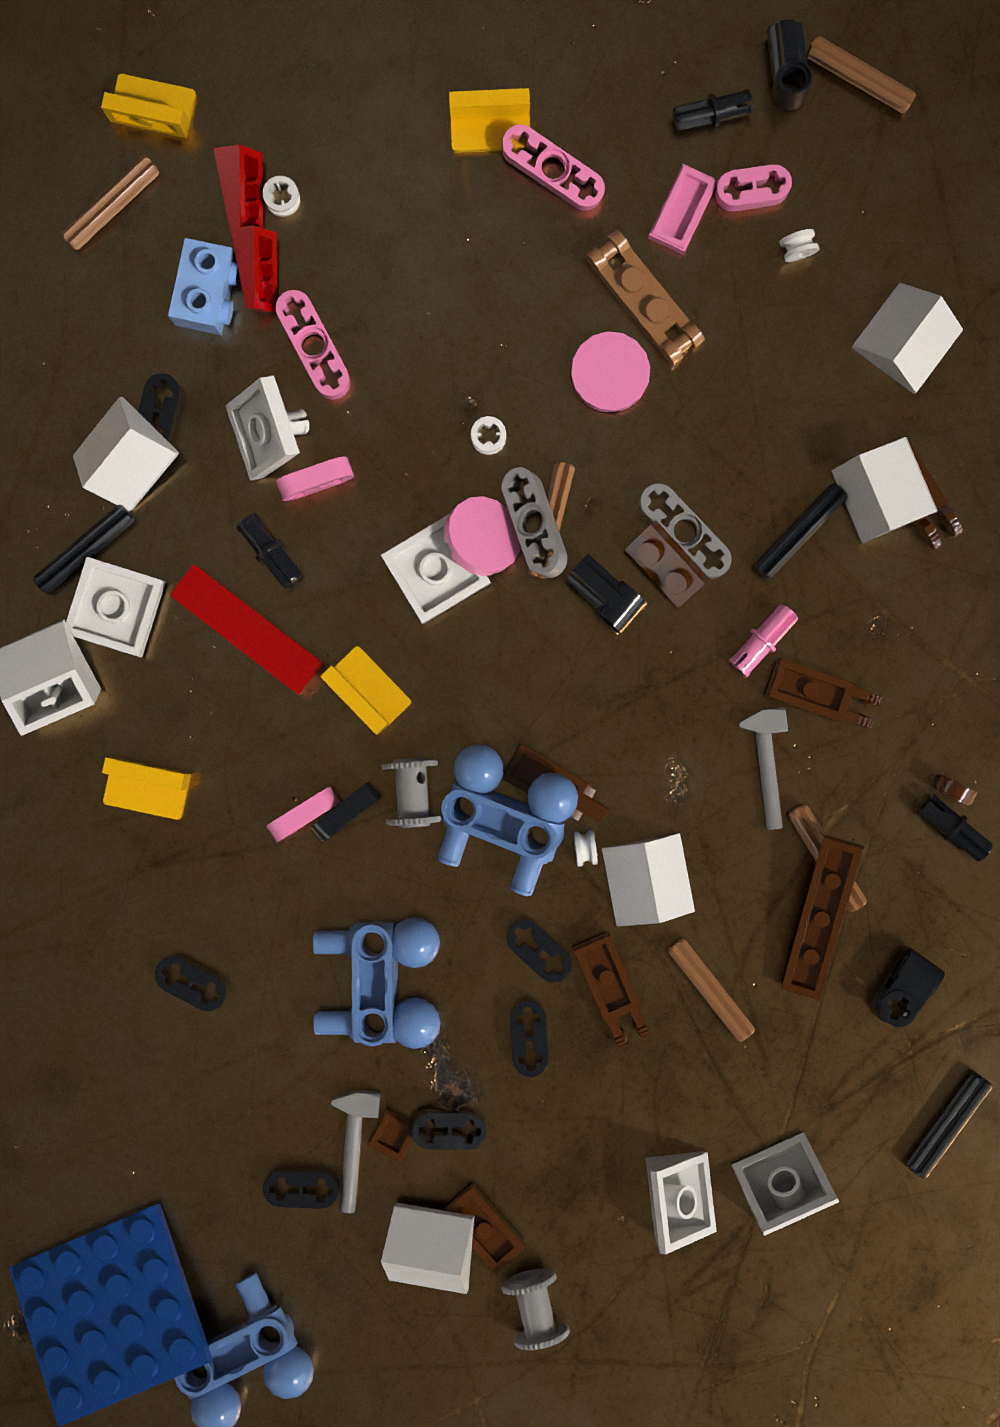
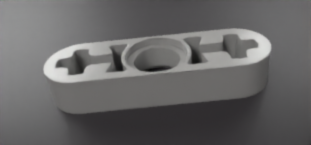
M514 468L505 475L502 482V492L527 565L530 570L543 577H556L563 572L567 565V553L542 481L536 474L525 468ZM521 480L529 483L524 486L526 498L531 500L532 503H527L526 498L516 492L521 488ZM535 512H540L543 517L542 526L538 531L529 533L526 528L528 517ZM535 542H542L545 550L554 554L548 558L550 565L546 566L540 563L545 558L543 547Z
M660 483L647 487L639 500V508L642 515L651 524L657 521L710 579L718 578L726 573L732 561L731 553L726 545L670 487ZM653 494L658 497L663 494L667 498L664 503L665 508L672 513L675 507H677L682 513L673 517L668 526L665 527L661 521L665 520L667 515L659 508L654 512L651 511L648 507L651 499L648 496ZM682 520L690 521L696 528L694 540L687 543L679 541L674 535L676 523ZM703 535L709 540V542L703 545L707 552L713 554L718 551L722 556L718 561L722 566L719 570L714 566L709 569L704 567L703 563L706 561V557L700 550L694 556L688 551L701 541Z

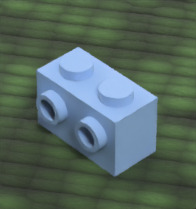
M189 238L184 239L168 317L175 326L222 336L224 324L229 325L233 315V301H229L232 285L238 286L240 281L233 248Z

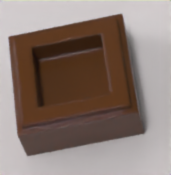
M386 1107L366 1145L402 1164L413 1143L408 1129L410 1119Z

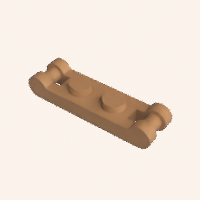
M616 229L606 237L607 242L601 247L597 248L594 246L584 254L585 258L664 358L671 365H675L683 358L682 353L691 346L696 348L705 341V338L699 328L687 318L633 251L624 235ZM617 254L623 264L613 270L607 261ZM675 326L681 335L672 341L665 333Z

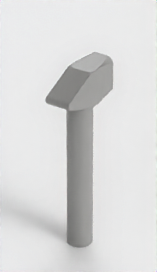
M785 708L760 710L737 724L739 728L753 731L756 735L767 830L783 828L771 733L788 731Z
M354 1090L334 1097L331 1102L332 1106L347 1113L339 1211L343 1213H354L356 1209L363 1117H379L381 1092Z

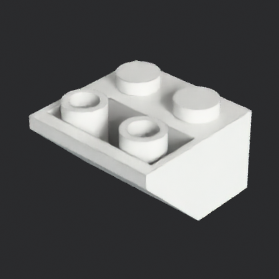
M61 620L0 647V697L21 736L95 704L101 687L65 620Z

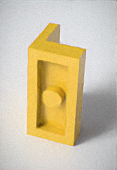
M119 74L114 94L104 92L101 108L110 122L187 138L196 93L193 89Z
M529 88L449 92L452 151L454 153L502 151L503 137L510 127L514 125L530 127ZM522 136L518 141L513 138L510 140L513 143L512 150H528L526 147L528 140Z
M358 646L352 649L335 667L331 665L320 676L376 735H379L411 704L409 697Z
M105 757L102 773L108 774V780L103 798L104 804L175 820L182 818L191 773L116 757Z

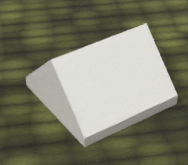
M899 283L851 348L915 394L963 331V328L942 296Z
M119 397L77 449L73 458L82 488L116 505H122L128 511H131L177 457L179 452L123 397Z
M907 437L860 454L832 470L837 485L844 489L848 495L844 502L862 543L938 511Z
M680 833L602 848L617 927L662 923L695 912Z
M804 1132L731 1165L764 1236L839 1202Z
M701 1151L646 1158L654 1237L659 1253L668 1254L717 1232L708 1152Z
M396 1203L381 1259V1264L390 1281L467 1294L469 1289L474 1216Z

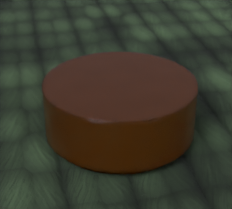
M942 774L934 786L936 790L967 806L972 804L977 795V792Z

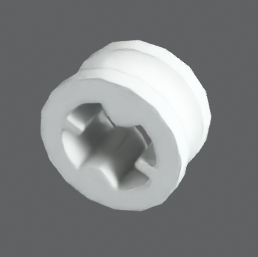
M275 176L265 183L263 199L271 213L279 217H285L293 214L298 209L300 194L294 181L285 176ZM281 188H287L290 198L289 202L285 204L282 200V205H277L273 192L278 189L281 193Z
M813 229L801 230L780 240V246L786 248L787 251L784 255L786 262L804 259L819 251V245L812 241V238L815 236Z
M481 417L474 423L471 429L472 445L482 454H496L502 450L506 442L505 426L496 417ZM483 427L487 430L495 427L499 431L496 433V438L499 439L498 442L493 444L488 441L483 445L478 440L482 438V434L478 433L479 430Z
M588 829L586 834L573 831L577 866H583V863L586 861L591 862L592 865H597L594 830Z

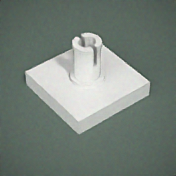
M274 376L259 378L225 406L250 481L266 477L300 453L294 435H304L309 431V420L299 421V419L305 418L307 414L303 409L286 412Z

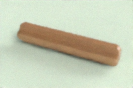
M817 36L813 40L807 51L806 56L808 59L900 113H905L915 99L916 93L821 36Z
M142 156L62 231L61 235L73 249H80L159 175L156 165L146 156Z
M555 462L546 495L559 532L575 471L573 465L565 462ZM541 515V519H540V523H539L538 530L540 529V527L542 526V523H543V517H542V515ZM535 542L536 544L543 547L542 542ZM543 547L545 558L540 563L548 566L550 565L548 558L554 554ZM528 568L529 575L537 578L546 579V577H543L530 570V568Z
M802 804L788 813V817L817 862L823 837L826 834L810 808ZM855 881L846 909L850 912L862 908L867 903V899Z
M682 938L672 944L668 949V953L736 1040L742 1042L750 1037L755 1031L754 1026L689 943Z

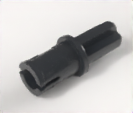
M745 89L741 92L719 97L709 94L706 100L676 106L673 109L674 125L679 131L708 124L717 127L721 121L752 116L754 112L753 104L737 106L739 103L752 101L751 92L749 89Z
M257 513L249 515L237 525L236 529L244 536L257 553L255 559L258 562L263 561L282 587H290L301 578V572L282 549L283 542L280 539L276 540L259 519Z
M932 794L922 804V807L919 808L917 813L942 832L945 841L951 839L976 861L981 862L991 853L992 843L966 822L968 818L965 815L959 816L935 794Z

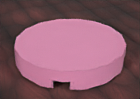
M607 331L591 336L580 345L572 361L571 378L575 393L584 404L597 411L615 412L630 408L640 400L649 383L650 364L647 354L635 339L624 333Z
M484 496L470 497L452 509L445 521L443 536L445 544H449V548L453 552L450 555L459 566L470 573L480 576L499 573L514 563L521 551V545L509 510L497 500Z

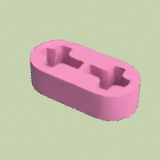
M774 164L732 170L720 177L715 189V199L722 209L733 212L774 206L786 199L792 187V178L786 168ZM769 177H773L775 183H782L777 194H772V190L769 187L757 189V186L765 185ZM729 183H735L736 189L749 188V190L740 192L737 200H733L730 193H724Z
M343 456L285 475L276 480L282 500L290 501L352 479L354 474L348 457Z
M329 786L272 821L266 827L276 843L333 809L341 802L332 787Z

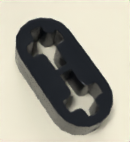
M158 373L146 381L138 412L152 426H154L156 415H158V426L164 430L163 437L171 444L183 392L181 386L172 376ZM164 383H167V387L173 392L172 397H165L162 408L158 409L160 401L154 394V390L162 389Z
M367 782L310 827V830L323 844L374 804L381 796L372 784Z
M519 918L510 924L506 935L508 946L542 979L547 982L556 983L564 980L569 975L572 967L569 953L537 922L530 918ZM519 927L522 930H526L528 927H531L534 930L531 937L539 946L535 950L525 942L518 946L515 943L517 940V935L514 932L515 929ZM542 950L553 958L560 954L563 957L560 961L563 970L559 973L554 969L549 973L544 970L547 966L546 961L539 955Z
M179 954L170 955L161 960L156 967L155 980L161 989L200 1010L213 1011L227 1000L229 987L226 980L216 972ZM176 963L181 966L179 973L189 978V983L182 979H177L173 983L169 982V973L165 971V967L171 968ZM195 982L202 986H207L211 982L217 985L215 992L220 995L219 999L213 997L209 1002L203 999L205 992L195 987Z
M525 998L516 1002L511 1009L512 1059L515 1069L520 1074L534 1077L544 1072L548 1065L546 1014L540 1002L535 999ZM525 1007H531L533 1014L540 1015L539 1019L533 1020V1033L525 1034L524 1022L516 1018L517 1015L523 1014ZM526 1041H533L535 1054H542V1059L535 1060L534 1067H527L525 1060H519V1056L526 1053Z
M420 1110L413 1115L408 1126L409 1135L412 1140L420 1147L429 1150L476 1149L484 1142L487 1134L486 1124L483 1119L474 1112L467 1110ZM427 1119H430L431 1123L436 1127H444L443 1132H431L429 1139H425V1136L418 1132L419 1127L426 1126ZM466 1120H469L470 1124L476 1127V1132L469 1133L468 1140H465L464 1136L460 1133L452 1132V1127H465Z
M277 1167L266 1177L263 1184V1195L267 1202L276 1207L327 1208L338 1197L341 1187L340 1179L335 1172L327 1168ZM279 1177L285 1178L286 1185L299 1186V1189H288L285 1196H280L278 1189L272 1188L271 1185L276 1184ZM318 1179H325L326 1186L332 1187L333 1190H328L326 1196L322 1198L318 1197V1190L305 1189V1186H316Z

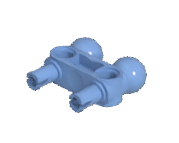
M469 745L459 752L454 761L453 774L456 780L453 782L450 793L445 796L442 802V821L447 829L436 859L443 864L457 867L460 865L468 837L473 835L516 852L520 856L510 889L518 894L531 896L542 865L553 861L556 849L563 841L565 820L571 817L577 808L578 792L576 787L563 774L549 772L541 774L533 780L528 790V804L493 791L503 777L504 764L498 752L488 745ZM461 797L467 798L472 803V815H467L461 810ZM534 826L545 830L548 837L547 844H540L534 839L532 833Z
M411 917L402 920L398 924L377 920L373 922H355L350 927V930L315 931L313 935L314 954L349 955L352 959V1007L350 1011H315L314 1034L350 1035L354 1043H362L372 1047L382 1043H396L397 1041L405 1047L419 1049L434 1042L439 1034L441 1025L436 1008L427 1000L416 997L405 999L398 1004V962L405 967L419 968L426 966L434 960L439 951L440 939L433 924L423 918ZM374 932L382 937L384 941L382 952H373L367 947L366 936L368 933ZM368 1014H378L382 1017L385 1024L383 1032H374L368 1027L366 1022Z
M257 1272L240 1279L235 1284L249 1317L246 1321L207 1340L213 1362L204 1365L207 1370V1377L199 1378L192 1371L175 1377L176 1385L180 1391L186 1394L188 1399H192L190 1411L192 1422L196 1427H234L240 1417L241 1401L238 1392L228 1382L264 1365L263 1377L265 1386L273 1395L283 1399L300 1396L308 1390L313 1381L314 1368L312 1360L304 1349L296 1346L298 1342L294 1336L292 1319L282 1310L281 1306L271 1305ZM265 1326L276 1328L280 1334V1341L274 1343L266 1340L263 1336L262 1328Z

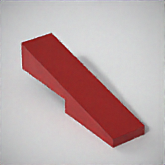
M240 144L215 147L213 151L246 308L265 313H276L277 232L263 228V153Z
M195 564L191 566L169 595L298 695L323 665L320 659Z

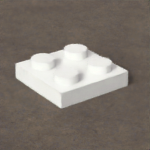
M449 514L381 555L422 624H425L491 584L487 576H480L466 571L450 555L453 552L449 548V544H445L443 536L445 521Z
M86 557L66 624L74 637L142 658L166 582Z

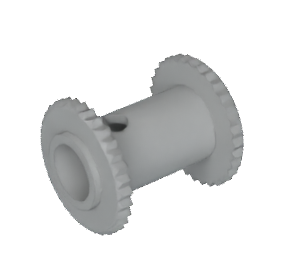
M426 757L394 759L393 763H383L382 769H394L398 818L386 819V824L388 826H398V828L430 826V823L440 822L442 815H430L426 771V766H437L438 761L436 759L426 760Z
M541 1268L518 1273L506 1279L501 1286L503 1293L516 1295L525 1330L515 1337L514 1343L521 1350H539L553 1346L563 1341L570 1332L567 1324L555 1323L553 1319L547 1287L556 1281L557 1276L551 1269Z

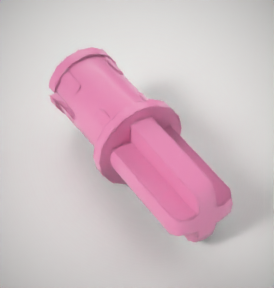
M783 604L779 605L757 630L752 629L750 631L752 636L728 661L738 671L741 670L744 676L748 677L751 671L770 651L773 653L776 651L774 646L797 622V615L789 607Z

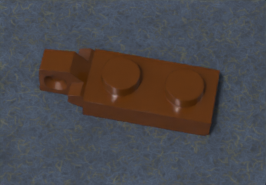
M522 743L519 744L503 771V780L528 794L533 780L541 774L549 772L563 774L573 782L578 792L577 808L571 817L579 821L582 814L585 813L596 821L603 822L609 812V808L592 799L597 791L596 789L589 786L588 782Z

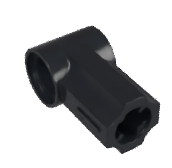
M794 19L781 20L767 29L773 77L772 98L779 108L792 111L804 104L812 82V71L807 63L802 22H796ZM794 81L801 88L789 89L783 82Z
M589 554L565 578V581L595 607L594 611L619 634L647 606L646 601L624 581L619 582Z

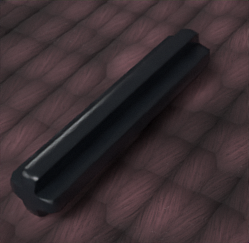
M836 483L831 484L754 564L755 570L767 580L772 578L847 499L848 495L844 489Z
M122 505L115 506L33 576L36 586L44 593H51L84 565L86 557L92 558L134 522L132 514Z
M975 1072L969 1076L908 1160L907 1167L914 1174L923 1179L928 1177L991 1090L992 1085L988 1080Z

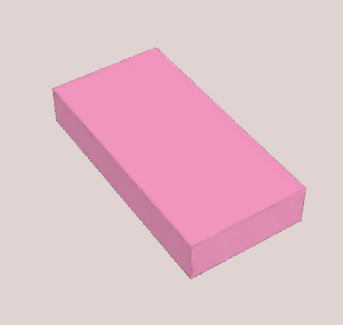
M682 164L649 233L648 239L684 255L719 180Z

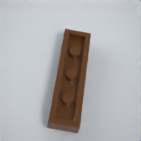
M824 835L781 989L821 1000L864 850L863 845Z

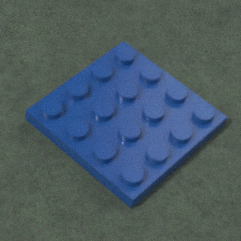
M161 1204L153 1205L9 1267L58 1427L213 1362Z

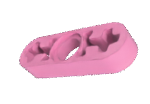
M514 125L504 134L502 153L510 164L579 210L588 211L594 209L600 203L604 195L605 185L601 176L526 125ZM522 136L528 140L526 147L535 154L538 147L544 149L539 154L535 167L529 165L532 155L526 151L521 150L518 155L512 152L513 143L510 141L512 138L518 141ZM550 157L558 158L564 165L562 176L556 179L545 176L542 171L544 160ZM571 169L578 172L574 176V181L583 186L588 181L594 185L592 192L596 195L594 198L588 195L584 200L578 196L580 189L571 182L568 190L562 187L568 180Z
M299 290L284 292L277 300L276 313L317 391L324 398L331 400L343 397L350 388V376L310 299ZM295 301L298 306L305 305L301 309V314L308 326L300 329L292 314L284 315L289 311L288 304ZM313 320L316 323L314 325H309ZM294 330H299L296 335L293 334ZM309 335H319L324 339V349L317 355H308L302 349L304 339ZM331 355H333L334 359L328 360L327 363L334 375L342 374V377L338 379L339 387L336 389H332L330 385H321V383L325 382L326 377L320 365H318L325 362ZM311 365H318L314 370L311 368Z

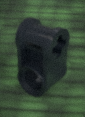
M913 948L907 949L897 960L891 974L874 997L873 1010L875 1015L880 1020L895 1027L909 1025L928 998L938 989L944 979L945 972ZM891 1000L897 1001L898 1006L902 1008L899 1014L893 1013L892 1009L888 1006Z

